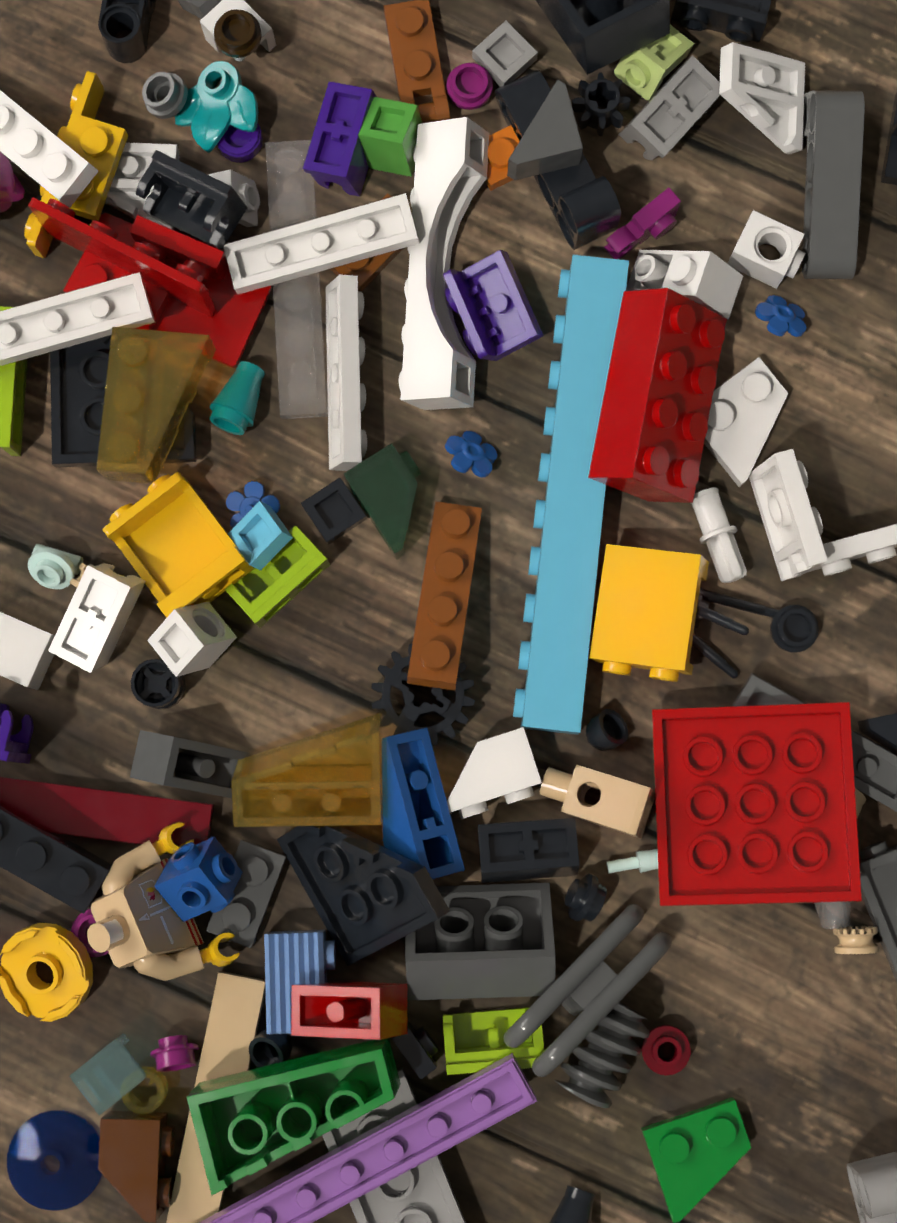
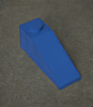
M423 728L382 738L384 847L425 866L432 879L464 871L463 860L428 729Z

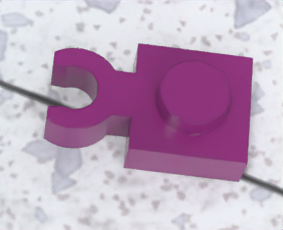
M668 187L633 215L629 223L611 234L606 239L608 244L604 247L613 259L620 260L638 243L642 244L650 236H653L656 240L664 236L677 223L675 216L681 203L680 199Z

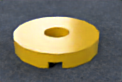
M37 923L21 929L3 945L0 953L2 955L0 986L5 998L17 1012L27 1017L33 1015L37 1018H42L40 1021L52 1022L68 1016L87 999L93 984V964L86 947L73 932L57 924ZM37 961L44 962L50 966L54 976L52 983H46L38 977L36 972Z

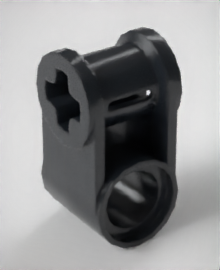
M102 0L98 25L106 48L113 59L121 63H133L145 54L151 16L155 9L156 0ZM121 30H132L124 38L114 37Z

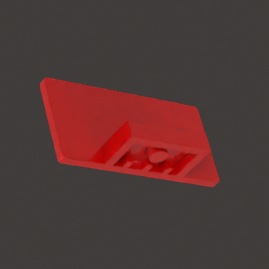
M32 197L28 207L50 236L84 252L63 289L64 293L140 272L145 283L155 323L133 328V330L148 338L171 297L209 317H212L216 308L209 295L210 291L201 283L203 277L193 269L179 263L174 269L160 262L161 256L150 247L139 242H135L131 247L117 240L118 234L105 224L92 220L91 224L87 225L74 218L76 213L65 204L52 198L46 204Z
M103 213L98 222L113 229L118 234L117 240L131 247L135 242L150 247L161 256L160 262L174 269L178 263L193 269L203 277L201 283L210 291L209 295L216 308L212 317L171 297L151 334L225 366L236 368L272 291V286L238 295L233 286L224 251L139 215L136 216L132 224L108 213Z

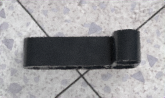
M539 70L495 90V96L507 125L513 127L519 141L551 91ZM583 152L580 165L534 176L566 241L573 250L617 230L621 216L617 196L606 177L602 176L596 179Z

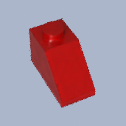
M350 982L292 985L291 1036L382 1040L407 1034V983Z

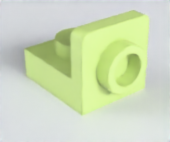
M670 25V34L622 57L614 70V74L645 100H650L655 95L662 80L688 56L694 43Z

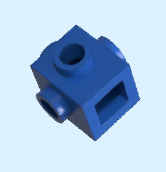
M212 837L197 845L190 842L180 847L170 856L154 887L184 922L207 911L215 913L224 909L235 896L233 891L243 872L238 867L233 856L226 852L215 837Z

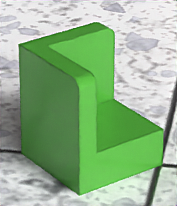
M378 97L373 98L358 134L369 168L412 177L415 170L413 151L417 143L418 124H422L418 105Z

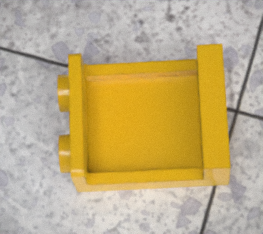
M179 472L174 473L172 476L167 474L155 480L148 487V494L134 505L129 503L117 509L111 515L110 523L102 529L106 536L118 546L141 579L146 581V586L158 600L157 606L166 618L176 608L212 602L225 592L229 585H234L254 569V567L249 565L227 531L190 482Z
M606 544L589 658L602 663L603 672L630 676L632 668L650 670L649 678L678 682L679 674L692 675L693 665L690 664V654L701 581H706L709 562L700 554Z

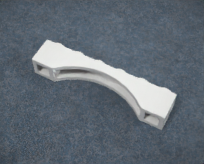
M468 117L418 124L417 143L413 151L415 177L414 187L410 194L412 217L420 244L408 247L410 254L409 272L404 287L407 300L406 319L402 328V342L404 345L403 367L399 375V388L401 391V401L423 410L473 407L476 360L465 346L455 324L452 308L445 296L444 290L448 286L443 277V273L447 272L450 268L452 247L460 222L472 198L487 179L489 132Z

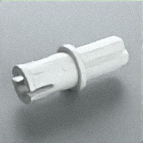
M718 488L705 489L695 493L693 503H691L703 534L700 542L701 544H707L719 580L722 583H731L743 578L747 573L733 535L737 532L736 526H730L718 494Z

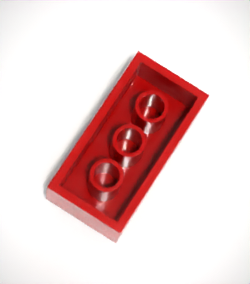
M670 288L623 292L588 478L648 502L693 503L696 484L699 479V467L704 440L708 431L711 402L716 387V375L721 348L725 339L727 321L725 317Z

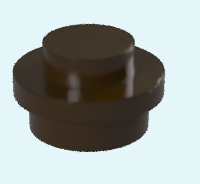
M234 9L227 11L218 19L214 27V38L218 48L225 55L233 58H242L252 54L258 48L262 32L258 20L251 13Z

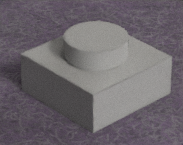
M507 20L472 50V58L489 72L491 78L500 87L518 78L537 60L538 52Z

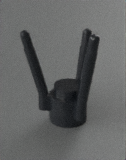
M700 587L694 628L697 629L702 618H705L741 635L749 633L747 626L709 609V602L771 618L779 610ZM693 633L692 646L733 679L737 678L739 675L738 671Z

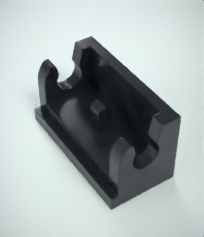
M155 150L151 157L153 160L136 189L137 196L143 199L147 197L142 208L144 212L207 245L222 250L248 207L232 186ZM154 185L152 193L148 196L152 186Z
M575 818L478 825L482 883L578 875L580 864Z

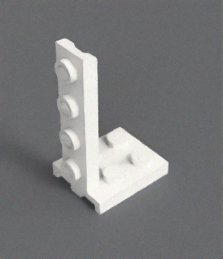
M793 449L774 453L751 471L749 479L781 581L796 578L818 569H822L824 576L840 573L852 568L850 560L864 556L867 557L869 564L897 556L895 551L897 547V524L833 542L822 543L820 537L823 532L822 520L818 510L810 505L806 492L808 487L807 472L803 463L796 460Z

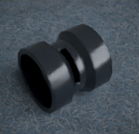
M150 659L139 664L131 678V690L135 698L143 705L160 710L169 709L178 704L183 698L186 689L184 676L176 677L165 662L160 659Z

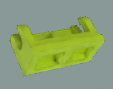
M293 526L289 530L293 538L262 570L254 568L234 585L231 584L225 589L260 628L330 566L327 558L297 526Z
M530 1007L443 1014L447 1075L476 1073L511 1053L515 1056L521 1069L532 1068L533 1061L544 1052L542 1025L519 1047L510 1048L504 1042V1033Z

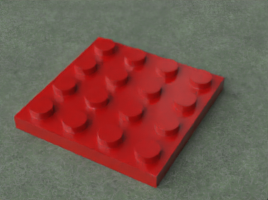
M850 702L652 709L660 907L862 901Z

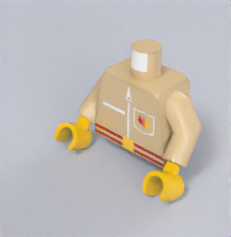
M178 822L166 826L161 830L158 841L152 844L148 840L117 858L102 884L104 895L91 904V912L96 923L92 924L87 931L88 942L97 952L108 951L113 964L119 969L134 966L138 973L167 981L203 970V964L211 962L218 967L226 966L240 955V953H236L226 957L218 950L219 943L229 941L235 937L234 934L229 932L218 935L208 944L207 948L199 950L198 946L203 944L204 941L194 918L183 922L154 887L169 860L168 858L161 860L159 856L166 852L174 854L183 845L194 842V839L180 844L179 847L172 842V832L176 828L185 825L184 823Z

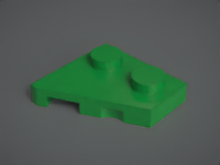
M733 1097L641 1128L673 1223L681 1221L752 1148L736 1100Z

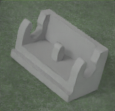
M692 55L675 71L618 135L626 143L639 142L646 150L643 153V157L647 160H653L658 155L661 158L665 157L720 96V82Z

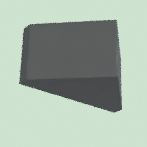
M556 81L508 159V177L519 180L580 165L583 147L567 87L563 82Z

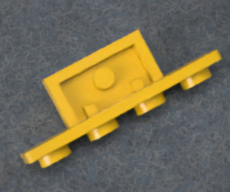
M87 71L83 83H78L74 87L70 101L71 117L67 127L62 126L57 137L98 170V173L70 208L76 213L75 215L99 221L128 139V134L124 128L95 120L104 94V87L97 73ZM40 185L42 202L47 204L50 198L59 201ZM32 212L25 225L24 236L27 239L26 244L35 256L46 258L53 237L45 231Z

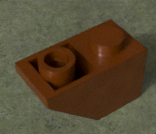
M109 1111L100 1119L98 1170L145 1222L156 1223L164 1212V1207L170 1208L173 1178L165 1177L166 1157L173 1156L175 1128L174 1126H167L168 1112Z

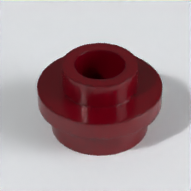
M660 1025L651 1029L649 1038H644L641 1046L642 1057L646 1065L653 1072L660 1075L668 1076L680 1072L687 1065L691 1055L690 1043L685 1034L678 1028L670 1025ZM664 1042H671L675 1046L674 1056L667 1060L661 1059L658 1056L659 1046Z

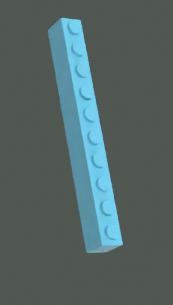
M572 255L570 270L561 269L558 297L567 299L565 315H556L553 343L562 344L560 361H551L548 389L557 390L555 407H546L543 435L552 436L550 454L541 453L538 481L547 482L545 500H536L533 528L542 529L540 547L531 546L528 575L537 576L535 594L526 593L523 622L532 623L530 642L521 641L518 669L527 670L525 689L516 688L513 717L522 718L521 728L524 727V729L575 735L581 732L606 490L605 484L590 479L588 476L623 292L626 291L629 260Z

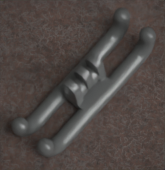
M630 904L504 1033L505 1044L510 1048H517L561 1004L573 1016L580 1013L557 1039L533 1061L532 1071L536 1076L546 1077L554 1071L671 947V936L666 932H658L618 975L603 961L643 919L644 910L640 905Z

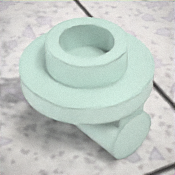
M36 544L28 560V570L40 585L50 589H64L70 585V580L79 574L80 569L78 567L83 563V557Z

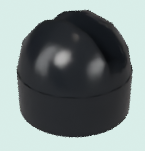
M605 709L593 716L586 725L587 741L597 750H613L625 743L628 738L626 722L616 711Z
M267 1029L261 1031L249 1044L250 1058L259 1068L287 1061L292 1051L291 1038L286 1033L267 1034Z

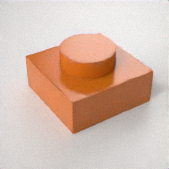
M511 125L489 135L487 179L485 182L490 191L514 180L507 176L508 159L520 141Z

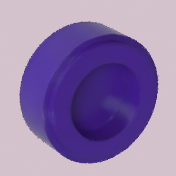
M257 123L254 132H246L229 125L217 144L220 153L226 159L237 163L253 159L260 152L263 144L260 126Z

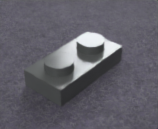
M241 840L234 859L243 873L233 891L235 896L224 909L212 914L206 931L217 936L222 933H232L235 937L230 941L252 948L287 857L246 840Z

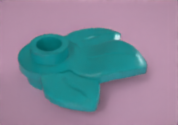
M216 61L205 67L199 76L197 85L188 90L184 107L175 115V124L181 127L191 126L192 135L197 144L204 151L210 153L218 144L229 125L246 132H254L256 130L258 102L255 94L242 85L241 75L232 64L226 61ZM222 79L221 84L215 88L216 83Z

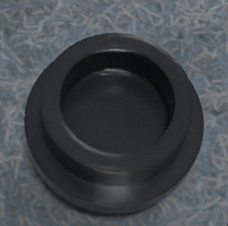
M789 605L783 607L776 612L771 620V637L774 643L786 652L797 653L805 651L814 644L818 637V621L815 615L804 606Z
M586 874L581 880L575 879L571 883L565 896V905L569 907V918L575 921L585 919L591 922L598 916L607 894L606 886L599 883L598 877Z

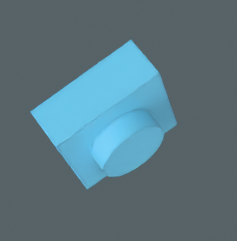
M259 501L228 533L249 565L258 570H262L293 538L272 507L262 501Z

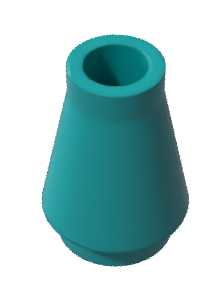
M239 362L234 374L210 404L212 411L209 418L210 421L218 428L235 435H243L247 427H252L265 372L250 362Z

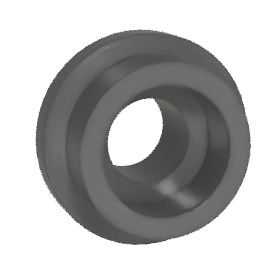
M157 72L151 75L145 82L142 96L147 110L152 115L160 119H168L175 116L184 107L188 96V88L185 81L177 74Z

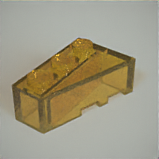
M112 327L96 469L107 480L152 484L157 480L179 432L178 427L185 411L196 395L197 385L207 363L211 362L216 351L209 335Z
M381 713L238 760L231 781L234 827L381 825L383 814Z

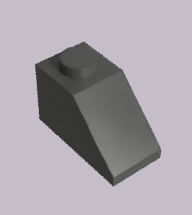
M140 730L130 778L240 800L250 753Z

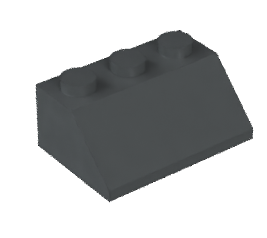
M550 883L436 886L450 912L405 936L408 1000L541 996L555 982V944Z

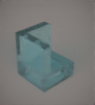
M124 1033L69 1076L99 1116L146 1078V1073L124 1046L130 1041Z

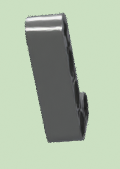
M811 91L804 94L803 137H808L802 251L805 252L802 260L804 279L852 280L855 275L865 101L862 91Z

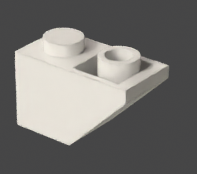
M639 250L626 291L670 288L729 319L743 275L711 251Z
M524 727L477 742L447 800L450 813L458 810L461 819L488 811L486 801L503 795L507 804L534 796L532 786L542 782Z

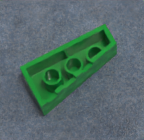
M389 1038L369 1040L199 1082L187 1096V1101L211 1196L228 1188L230 1184L248 1174L250 1176L267 1167L269 1163L293 1150L297 1151L323 1134L335 1128L338 1129L393 1100L401 1083Z

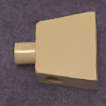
M576 765L573 775L548 767L540 788V795L563 802L561 812L639 839L643 837L655 800V792L650 787L580 765ZM590 788L601 791L600 800L594 806L584 801L585 794Z

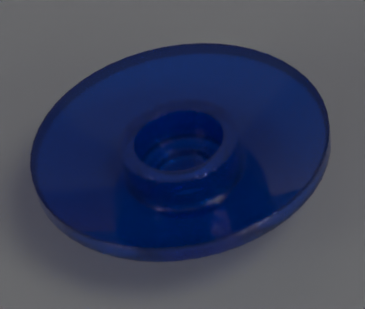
M51 1110L30 1118L17 1130L8 1148L7 1171L14 1189L26 1202L44 1210H65L83 1202L95 1190L102 1177V1173L98 1170L100 1136L86 1119L69 1111ZM47 1155H53L58 1158L60 1168L57 1172H50L45 1168L44 1159Z

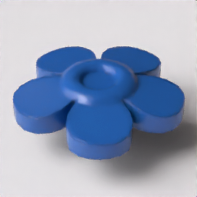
M768 296L767 300L759 303L755 309V314L760 320L769 321L767 329L776 336H784L788 331L794 337H801L806 331V324L803 322L805 312L796 304H789L787 306L786 300L780 296Z
M465 431L461 437L450 436L445 443L447 452L454 455L451 460L453 468L460 473H466L471 467L473 473L478 477H487L491 473V463H494L496 460L497 452L488 443L480 445L482 442L481 436L472 431Z
M257 481L248 482L244 487V494L238 491L231 492L227 496L226 506L231 511H240V513L232 516L230 520L231 527L234 528L259 501L271 506L277 514L280 510L278 498L274 495H268L262 499L265 488L262 483Z

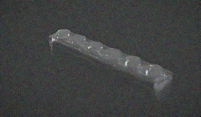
M311 140L265 143L270 231L317 218L315 179L310 173H306L303 170ZM320 272L273 285L281 419L328 417Z

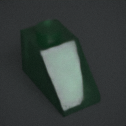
M391 443L343 473L346 483L397 560L405 554L419 491L415 478L421 473L410 454L406 450L399 454Z

